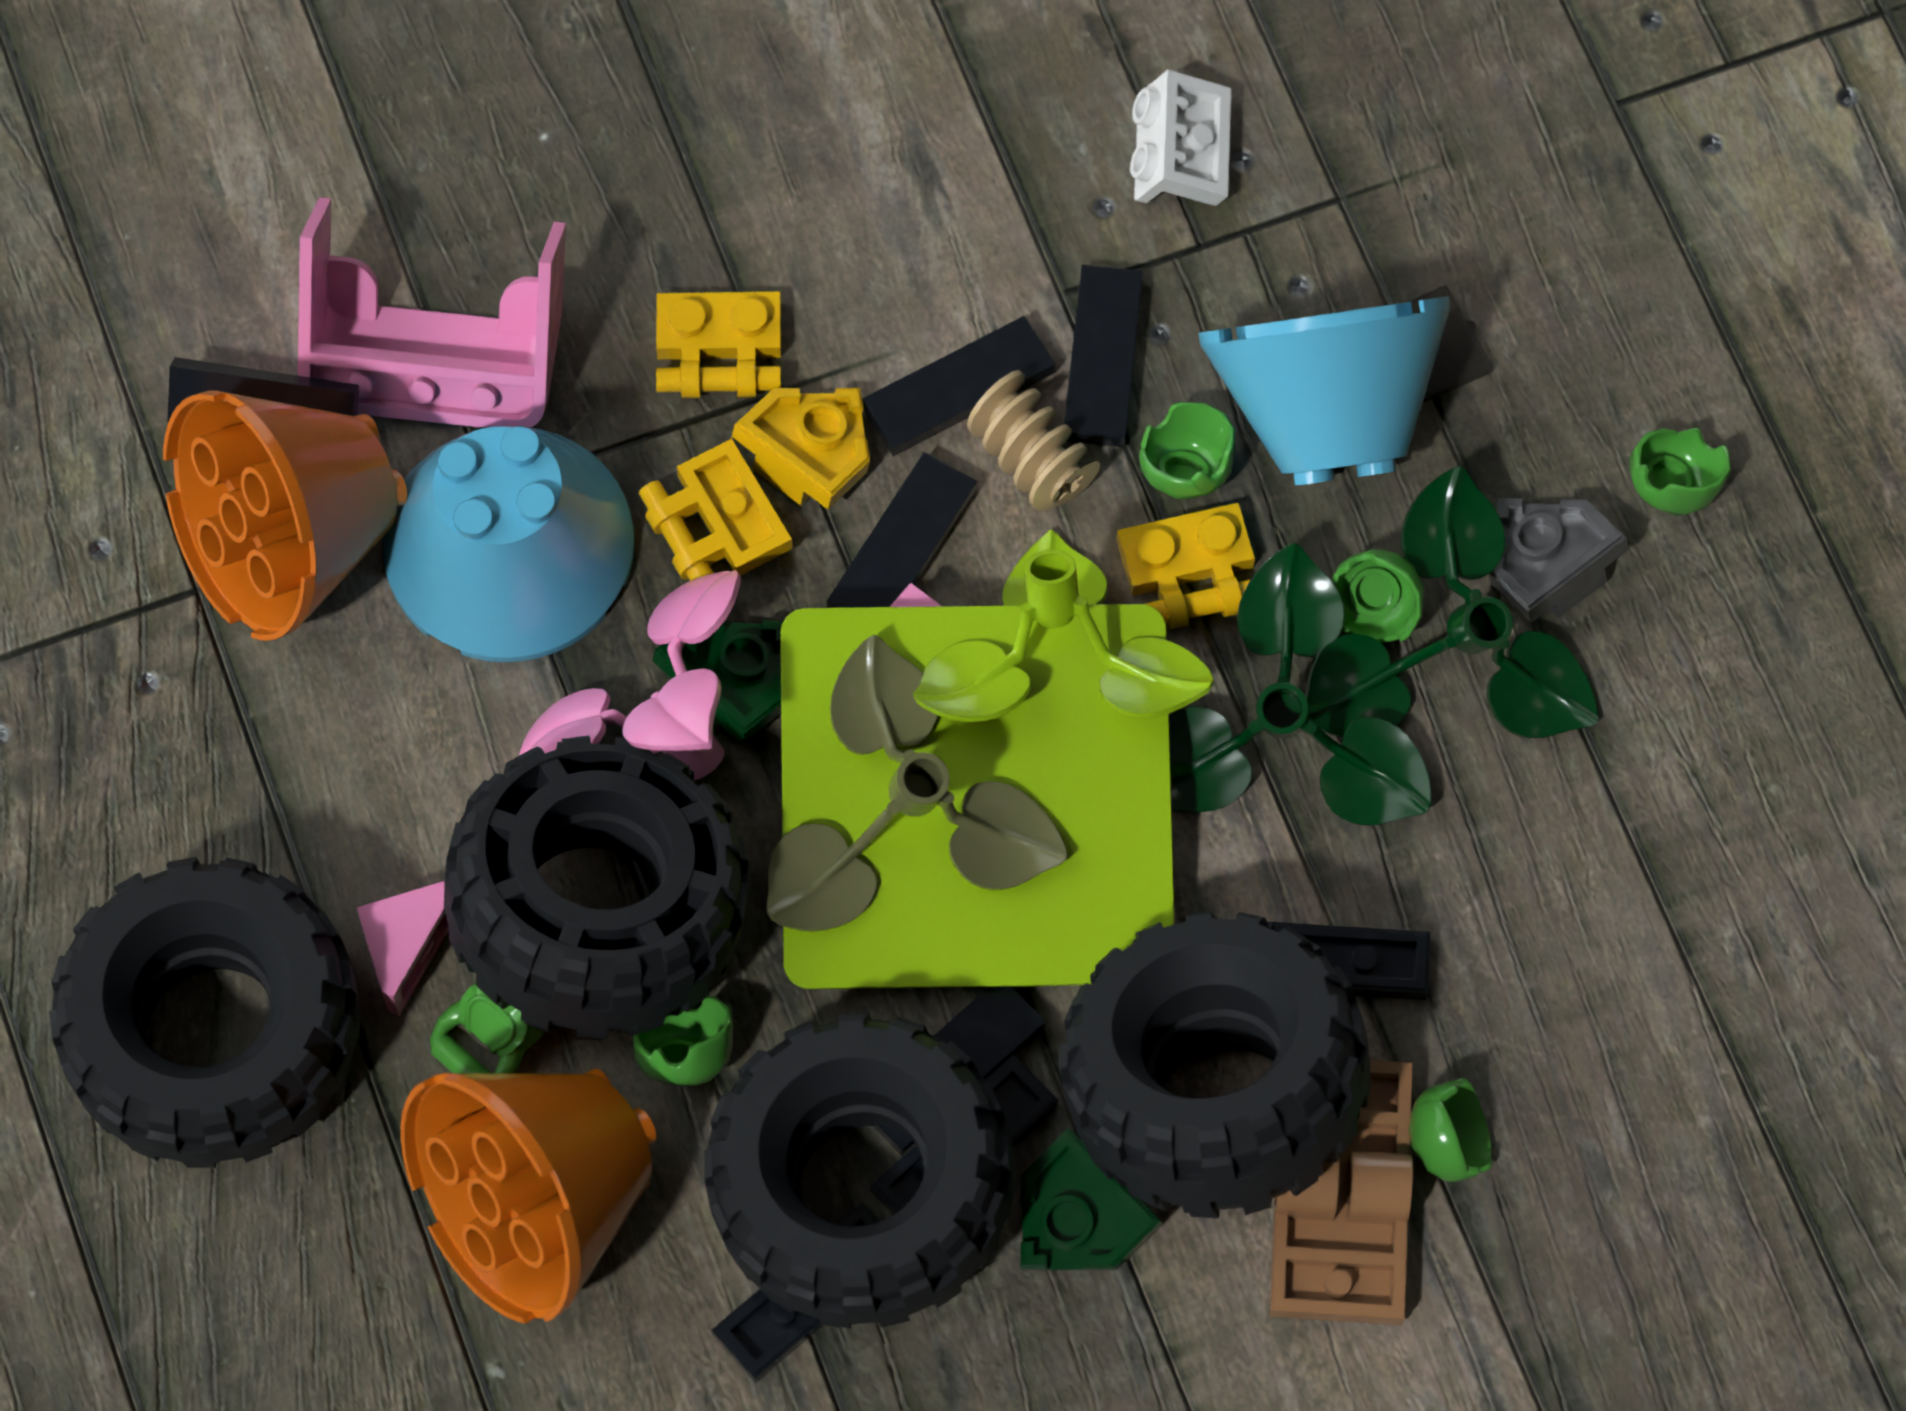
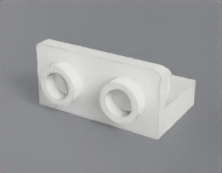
M1166 70L1138 93L1132 111L1133 121L1137 124L1136 149L1130 164L1131 176L1135 178V201L1147 204L1162 191L1217 206L1228 197L1231 115L1230 87Z

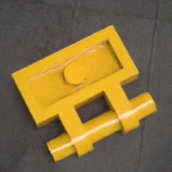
M780 292L656 293L657 360L681 359V367L656 368V392H681V398H700L701 392L737 391L738 398L756 397V391H771L773 388H781V366H756V358H781ZM701 359H737V367H701Z
M732 438L676 466L677 476L684 489L668 496L661 482L657 480L646 484L639 491V495L648 509L645 518L655 534H663L675 555L672 563L683 580L689 579L692 581L696 578L713 574L711 565L726 557L731 568L737 570L741 576L793 549L792 538ZM699 512L711 534L696 542L684 520Z
M1239 502L1117 530L1116 541L1132 596L1157 591L1159 600L1144 604L1160 612L1169 630L1188 626L1189 619L1218 612H1221L1223 617L1238 614L1240 600L1251 579L1238 582L1233 573L1252 569L1255 562ZM1211 578L1214 588L1183 595L1178 585Z

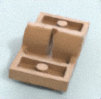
M1370 1060L1371 1089L1368 1107L1361 1108L1360 1117L1357 1120L1358 1132L1336 1163L1325 1161L1322 1164L1324 1174L1318 1177L1319 1181L1298 1196L1288 1191L1274 1198L1269 1317L1389 1325L1403 1324L1405 1319L1407 1228L1413 1180V1161L1410 1154L1409 1135L1413 1063Z

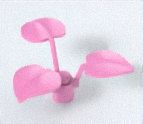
M737 570L717 572L689 581L669 593L653 611L647 625L648 636L657 645L669 643L667 651L676 674L675 677L662 687L660 692H654L650 699L634 708L628 716L615 709L607 710L611 698L604 689H585L563 697L550 706L537 719L529 730L519 755L537 746L542 748L544 753L556 750L557 742H562L564 738L590 736L591 744H599L605 734L606 725H618L623 728V736L630 745L636 748L648 749L652 754L661 751L663 754L669 753L690 766V770L694 772L693 781L710 774L724 757V748L713 735V721L720 700L721 682L717 675L708 669L687 671L682 658V650L685 643L696 644L708 639L724 623L735 604L741 584V576Z

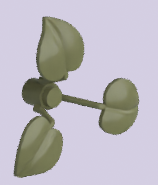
M877 635L868 637L852 653L840 671L831 696L830 719L838 739L849 751L859 755H867L884 747L889 759L901 763L889 783L888 792L891 802L849 848L845 839L837 830L821 824L802 825L794 828L777 843L767 868L766 912L772 921L790 929L809 932L826 931L848 924L865 911L873 899L877 887V879L873 870L856 857L866 849L899 812L908 816H923L931 812L936 805L941 806L947 820L959 826L949 841L950 858L961 876L980 888L1005 890L1017 887L1061 865L1067 858L1064 842L1051 819L1022 791L1002 782L989 781L977 783L966 792L962 801L961 814L953 804V793L947 791L950 779L948 769L943 761L930 753H915L913 750H906L904 752L897 748V746L913 747L922 742L931 732L937 715L918 705L913 698V692L918 688L923 673L912 663L893 651Z

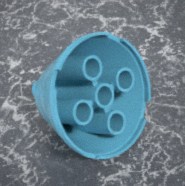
M1449 296L1420 300V313L1415 314L1412 312L1411 302L1236 327L1237 340L1232 339L1231 328L1199 332L1198 334L1200 346L1281 473H1293L1294 484L1305 485L1331 481L1334 478L1333 468L1356 465L1358 477L1394 472L1397 469L1395 458L1405 457L1408 454L1451 308Z
M523 426L482 428L443 444L422 459L404 479L407 488V501L404 505L397 507L393 525L382 539L386 576L391 591L407 618L427 637L431 635L439 641L460 650L461 655L490 662H519L541 658L561 651L584 638L606 618V611L617 598L621 588L626 586L634 557V529L630 509L622 489L607 467L587 449L570 439L545 430Z

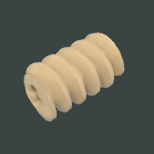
M1016 370L998 380L985 392L971 411L967 427L973 436L983 438V448L988 454L999 456L998 466L1006 474H1014L1013 480L1016 488L1023 493L1030 492L1029 503L1038 511L1050 510L1068 502L1084 491L1100 470V462L1094 461L1082 468L1079 467L1078 463L1085 456L1087 447L1080 442L1067 449L1063 448L1064 443L1071 435V428L1064 424L1051 431L1047 429L1055 418L1056 411L1051 406L1042 408L1035 413L1032 411L1040 400L1041 393L1036 388H1032L1018 395L1017 391L1025 381L1026 375L1020 370Z

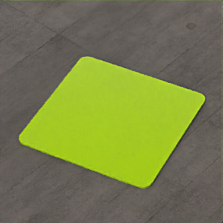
M1021 605L802 608L790 613L781 626L782 838L792 829L799 826L821 824L837 830L843 836L849 848L891 802L888 792L889 783L901 763L889 759L884 747L867 755H859L849 751L838 739L830 719L831 696L838 675L848 658L868 637L872 635L879 636L893 651L916 666L922 673H924L927 665L938 653L955 643L963 641L981 640L991 642L1001 647L1007 656L1015 645L1021 621ZM1089 605V612L1108 650L1115 656H1118L1122 646L1133 638L1154 637L1166 640L1164 618L1158 610L1149 605ZM1074 615L1070 623L1059 628L1044 627L1037 620L1033 621L1024 659L1016 666L1029 675L1031 690L1017 708L996 719L979 722L956 721L937 715L931 732L922 742L913 747L897 746L899 750L904 752L906 750H913L915 753H930L943 761L948 769L950 779L947 791L953 793V804L961 814L962 801L966 792L977 783L989 781L1002 782L1025 793L1048 815L1057 828L1067 851L1065 861L1061 865L1014 888L1005 890L980 888L962 877L950 858L949 841L959 826L947 820L941 806L936 805L931 812L923 816H908L899 812L866 849L856 857L873 870L877 879V887L873 899L864 912L848 924L826 931H799L783 926L784 970L788 979L794 985L803 989L1091 985L1090 975L1095 971V965L1113 948H1119L1121 951L1125 950L1134 943L1133 940L1136 939L1135 933L1158 922L1162 923L1163 928L1174 925L1169 714L1153 718H1135L1121 714L1109 707L1100 693V679L1110 668L1100 662L1078 616Z

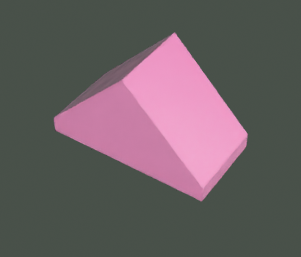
M444 881L356 907L387 1010L400 1017L449 931L447 915L444 914Z

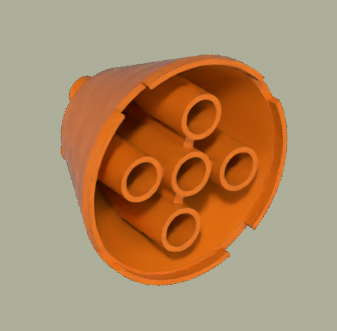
M205 391L184 399L172 413L167 425L163 445V460L173 459L176 490L165 493L173 529L182 554L197 584L217 612L229 624L242 621L248 627L255 630L251 632V638L257 640H275L289 635L298 629L389 531L393 525L397 507L404 505L407 501L405 481L397 470L391 468L388 457L380 443L377 425L367 414L354 417L222 391Z
M593 1068L584 1074L441 1073L434 1075L416 1085L409 1093L402 1111L400 1136L404 1166L411 1190L415 1191L423 1186L430 1207L437 1219V1222L427 1228L444 1257L463 1282L487 1305L511 1320L526 1324L535 1318L544 1319L546 1323L569 1308L645 1189L649 1187L652 1173L649 1145L656 1141V1130L651 1118L644 1110L637 1107L632 1109L625 1098L611 1085L608 1077L601 1070Z

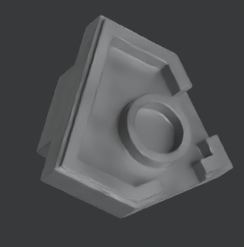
M1498 498L1497 513L1504 528L1505 549L1502 559L1494 570L1489 573L1491 585L1530 623L1549 609L1560 618L1607 582L1605 567L1629 550L1627 537L1587 499H1561L1560 504H1529L1524 502V498Z

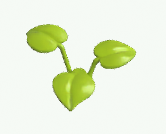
M1050 529L1022 556L1003 587V606L1021 605V621L1013 650L1006 656L1001 647L991 642L975 640L955 643L938 653L930 661L924 670L918 688L913 692V698L918 705L929 712L950 720L979 722L996 719L1008 714L1025 700L1031 690L1029 675L1016 666L1024 659L1033 621L1037 620L1044 627L1059 628L1070 623L1074 615L1079 617L1100 662L1110 668L1100 679L1101 696L1109 707L1121 714L1135 718H1153L1172 713L1206 695L1211 687L1214 686V680L1209 668L1198 657L1182 646L1161 638H1133L1122 646L1118 656L1113 655L1108 650L1089 612V605L1102 604L1106 599L1108 593L1106 577L1095 563L1072 549L1056 532Z

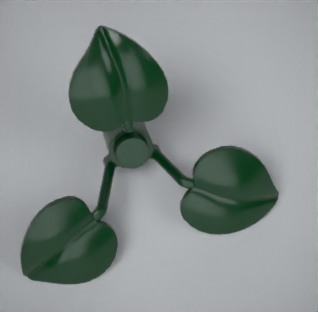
M1457 466L1444 472L1431 481L1418 494L1405 516L1401 530V548L1404 558L1414 565L1418 575L1425 579H1434L1446 575L1448 588L1465 599V604L1457 607L1448 619V636L1393 664H1390L1389 654L1378 640L1367 635L1355 633L1340 636L1334 642L1328 643L1317 654L1309 672L1305 695L1309 706V720L1329 735L1343 738L1347 727L1354 720L1361 717L1379 718L1397 726L1410 708L1411 696L1406 685L1396 675L1453 647L1467 654H1478L1492 649V661L1501 669L1496 671L1488 681L1487 701L1494 718L1508 732L1528 739L1545 738L1571 730L1590 727L1598 722V711L1592 688L1583 669L1569 649L1553 636L1538 631L1520 633L1509 644L1508 637L1512 631L1513 619L1508 607L1497 598L1490 596L1482 597L1479 589L1471 590L1459 581V578L1472 581L1488 575L1502 559L1505 549L1504 528L1497 511L1476 487L1463 466ZM1508 648V649H1507L1506 656H1505V655H1504V649Z
M1296 543L1289 544L1280 549L1262 564L1249 581L1238 608V628L1247 649L1261 656H1269L1281 652L1278 683L1269 685L1261 692L1256 703L1258 718L1250 722L1246 729L1233 738L1228 721L1212 709L1192 706L1182 708L1169 715L1171 810L1190 813L1209 812L1224 808L1235 802L1244 793L1252 778L1251 765L1238 748L1244 746L1258 733L1265 730L1268 734L1277 738H1290L1303 731L1334 754L1322 767L1320 772V788L1328 807L1341 819L1362 826H1377L1408 817L1423 815L1431 806L1429 774L1418 749L1406 733L1389 721L1379 718L1361 717L1354 720L1347 727L1342 744H1339L1317 727L1314 722L1309 720V706L1304 693L1297 686L1290 684L1293 653L1302 657L1317 656L1328 643L1339 637L1344 622L1343 602L1334 583L1311 560L1304 549Z

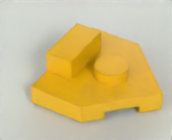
M773 388L734 424L732 438L756 455L753 470L800 506L809 497H812L829 510L867 473L870 463L868 439H865L862 417L863 401L861 388H836L835 393H800L799 388Z

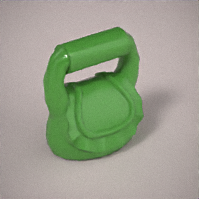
M475 981L463 994L461 1000L452 1004L437 1019L430 1037V1053L451 1073H491L448 1035L449 1030L456 1025L462 1024L468 1033H473L482 1043L490 1048L492 1054H497L500 1058L499 1064L493 1073H514L519 1067L525 1051L537 1043L545 1031L525 1024L521 1020V1011L512 1005L501 1009L476 986Z

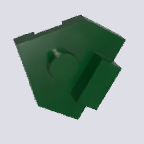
M763 619L762 624L728 622L725 620L719 629L708 639L696 644L685 643L682 650V658L687 671L708 669L713 671L721 682L720 700L713 721V735L715 737L725 729L742 745L781 713V626L784 622L783 620ZM669 643L658 646L654 650L652 662L672 679L676 674L668 655L667 648Z
M1069 1128L1021 1174L1022 1242H1020V1269L1023 1271H1117L1163 1224L1143 1201L1131 1196L1128 1186L1121 1187L1114 1178L1109 1180L1092 1162L1085 1144Z

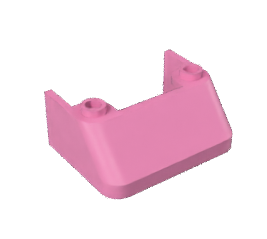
M319 197L300 235L298 376L358 384L357 414L359 415L367 414L369 416L481 428L497 426H523L531 428L541 420L549 399L562 316L566 223H553L539 260L538 277H521L511 282L501 297L499 318L378 306L379 284L373 270L358 259L330 255L331 198Z

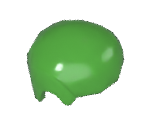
M1178 402L1172 404L1166 418L1156 427L1148 425L1145 429L1139 452L1140 470L1150 485L1156 490L1175 499L1188 500L1211 494L1219 489L1231 474L1235 452L1236 429L1226 413L1207 403Z
M1662 428L1645 433L1629 457L1630 475L1639 496L1650 506L1673 516H1683L1704 510L1721 491L1732 471L1728 448L1725 445L1715 449L1711 448L1703 440L1699 428L1679 432Z
M1371 549L1352 555L1342 561L1332 576L1331 581L1340 593L1343 602V632L1367 635L1378 640L1380 643L1395 640L1403 642L1411 636L1424 612V584L1414 565L1395 552Z
M708 995L703 999L698 1009H691L688 1012L683 1011L678 1017L668 1014L665 1016L663 1026L634 1035V1056L640 1070L651 1079L665 1085L680 1087L698 1086L711 1081L729 1062L733 1046L731 1008L715 996Z
M1462 1078L1427 1088L1414 1103L1409 1123L1412 1150L1428 1172L1446 1182L1467 1180L1477 1176L1479 1173L1488 1171L1492 1167L1491 1142L1486 1118L1472 1084L1467 1079Z

